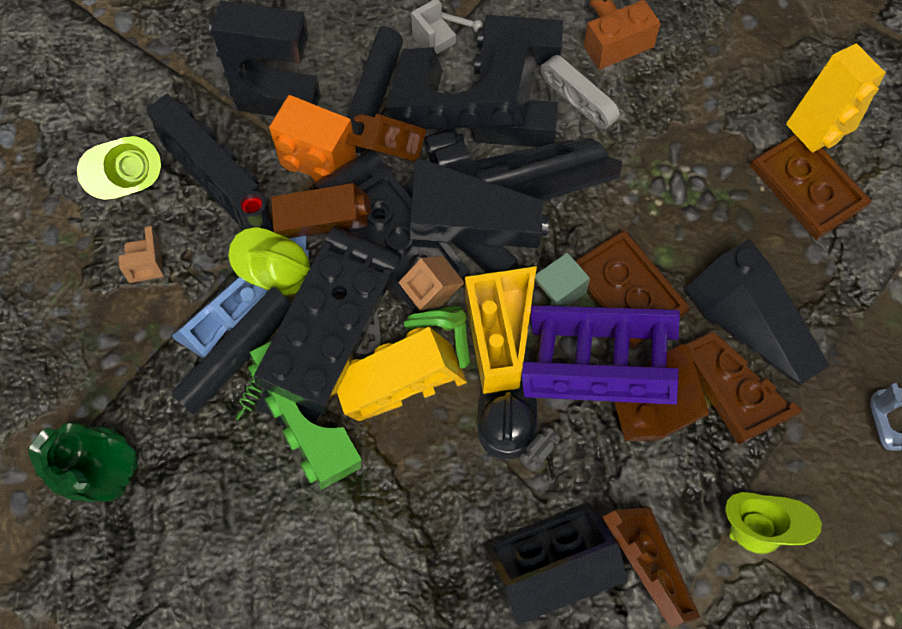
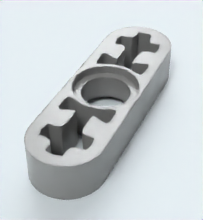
M554 55L541 65V74L545 81L598 128L605 130L619 119L620 113L616 104L561 56Z

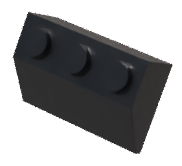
M589 503L483 544L504 601L517 625L535 620L544 614L564 606H570L579 600L602 591L610 590L614 586L628 581L619 544Z

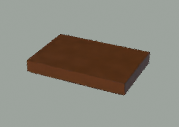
M795 134L754 159L750 165L754 172L815 240H818L867 208L872 202L823 148L812 153Z
M625 229L575 260L590 278L587 294L598 308L680 310V318L690 310L688 304ZM630 338L629 347L633 350L648 339Z

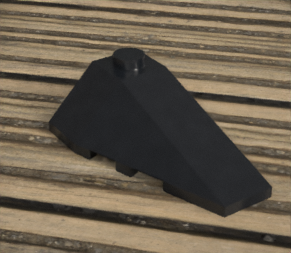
M750 239L721 255L685 287L684 292L706 320L713 325L719 324L734 335V340L741 345L747 344L761 354L766 363L797 385H802L830 366L774 269Z

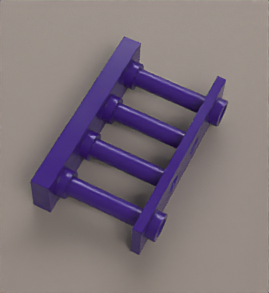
M531 305L533 335H541L538 362H523L522 381L524 397L677 404L678 369L666 368L667 339L679 340L680 310ZM556 335L578 336L575 364L552 363ZM592 337L615 338L613 366L590 365ZM630 338L652 339L651 367L628 366Z

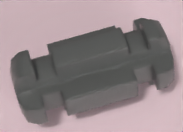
M547 426L542 429V435L538 434L529 444L525 451L526 454L522 453L520 455L519 461L530 471H535L538 466L537 464H541L551 453L554 447L553 444L557 445L559 443L560 436Z

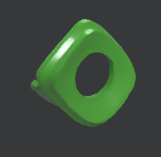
M443 307L424 313L412 314L404 321V327L408 330L420 327L427 328L428 326H440L446 331L454 329L459 367L461 369L469 365L470 357L466 334L467 315L462 307Z

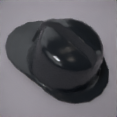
M522 379L518 389L483 394L481 390L478 404V436L485 451L495 458L506 461L520 458L522 453L526 454V448L535 439L537 433V399L524 397Z

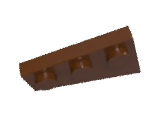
M714 332L686 344L690 348L701 387L738 445L796 417L803 411L794 402L789 404L775 392L777 387L767 378L764 381L747 367V361Z
M651 508L614 510L603 516L604 521L670 628L701 618Z

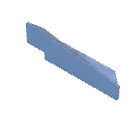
M306 236L289 238L304 249L309 259V250H306ZM237 276L171 336L189 350L204 358L226 330L230 331L268 290L248 283Z

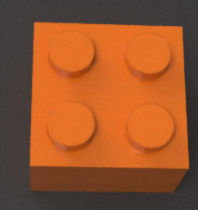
M288 95L269 126L279 163L285 169L291 172L300 171L311 176L315 181H318L357 156L355 146L346 144L347 135L353 133L351 119L294 96Z

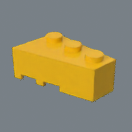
M857 43L833 54L786 125L812 153L824 146L827 148L833 147L843 136L857 130L874 95L878 92V87L886 72Z
M537 266L465 277L464 298L483 394L518 389L520 387Z
M420 327L407 333L406 338L401 341L377 347L373 351L374 354L364 359L352 360L337 390V394L344 414L357 421H362L403 406L401 401L414 394L422 392L424 398L435 395L434 387L451 381H455L456 386L466 384L467 380L462 368L460 369L459 361L452 344L431 327Z

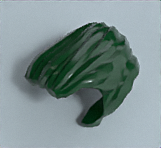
M68 421L58 430L46 428L38 434L28 447L29 458L37 476L42 478L54 493L69 500L92 503L110 502L121 498L125 492V486L131 482L130 477L135 475L134 471L138 467L136 463L138 460L136 457L137 452L128 445L125 437L118 434L114 429L89 427L80 422Z

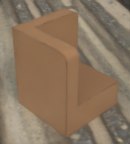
M152 226L145 227L146 240L126 243L124 245L125 254L118 256L119 268L129 283L164 277L160 239Z
M443 256L421 258L398 283L419 310L442 306L464 284V281Z

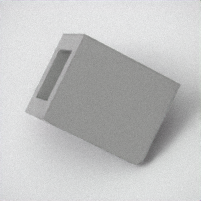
M432 0L411 12L412 37L421 48L434 47L436 54L456 44V34L442 19V5L439 0Z

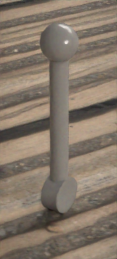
M442 12V19L472 27L476 32H478V28L485 27L482 20L471 21Z

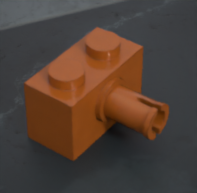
M612 0L589 1V4L600 18L587 22L583 47L598 70L655 46L660 21L645 0L638 1L621 9H617Z

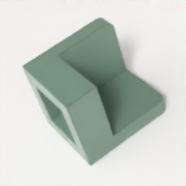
M568 253L535 275V281L551 299V306H569L587 293L590 281L589 276Z

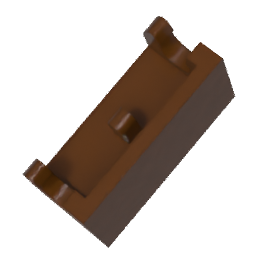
M361 114L354 118L356 122L364 124V131L361 135L356 133L348 134L346 144L414 162L416 159H419L426 129L376 114L375 117Z

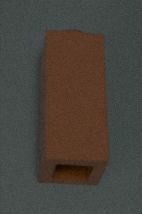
M354 183L271 197L273 230L275 233L288 239L328 233L334 226L345 230L367 227V215H370L371 212L368 195Z

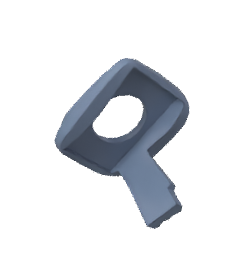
M893 383L888 389L875 392L871 396L870 406L880 442L887 450L898 451L902 450V433H898L890 427L887 414L899 408V406L902 407V388H899L897 383Z

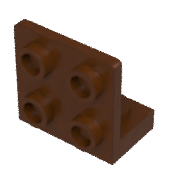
M680 344L667 352L666 368L678 369L677 404L615 402L625 441H659L709 414L688 345ZM651 362L644 367H651Z

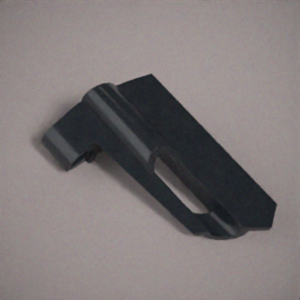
M454 128L424 137L430 162L543 201L618 179L622 170V161L609 157L604 146L591 138L571 139L474 161L473 155L469 156L463 134H458Z

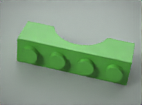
M271 342L250 352L253 365L249 366L248 370L254 382V374ZM267 390L270 395L265 398L267 406L273 417L281 416L287 426L286 429L282 430L283 435L292 451L297 448L300 450L305 460L300 463V466L309 483L316 481L322 490L361 469L362 460L344 427L325 428L317 426L301 414L296 402Z

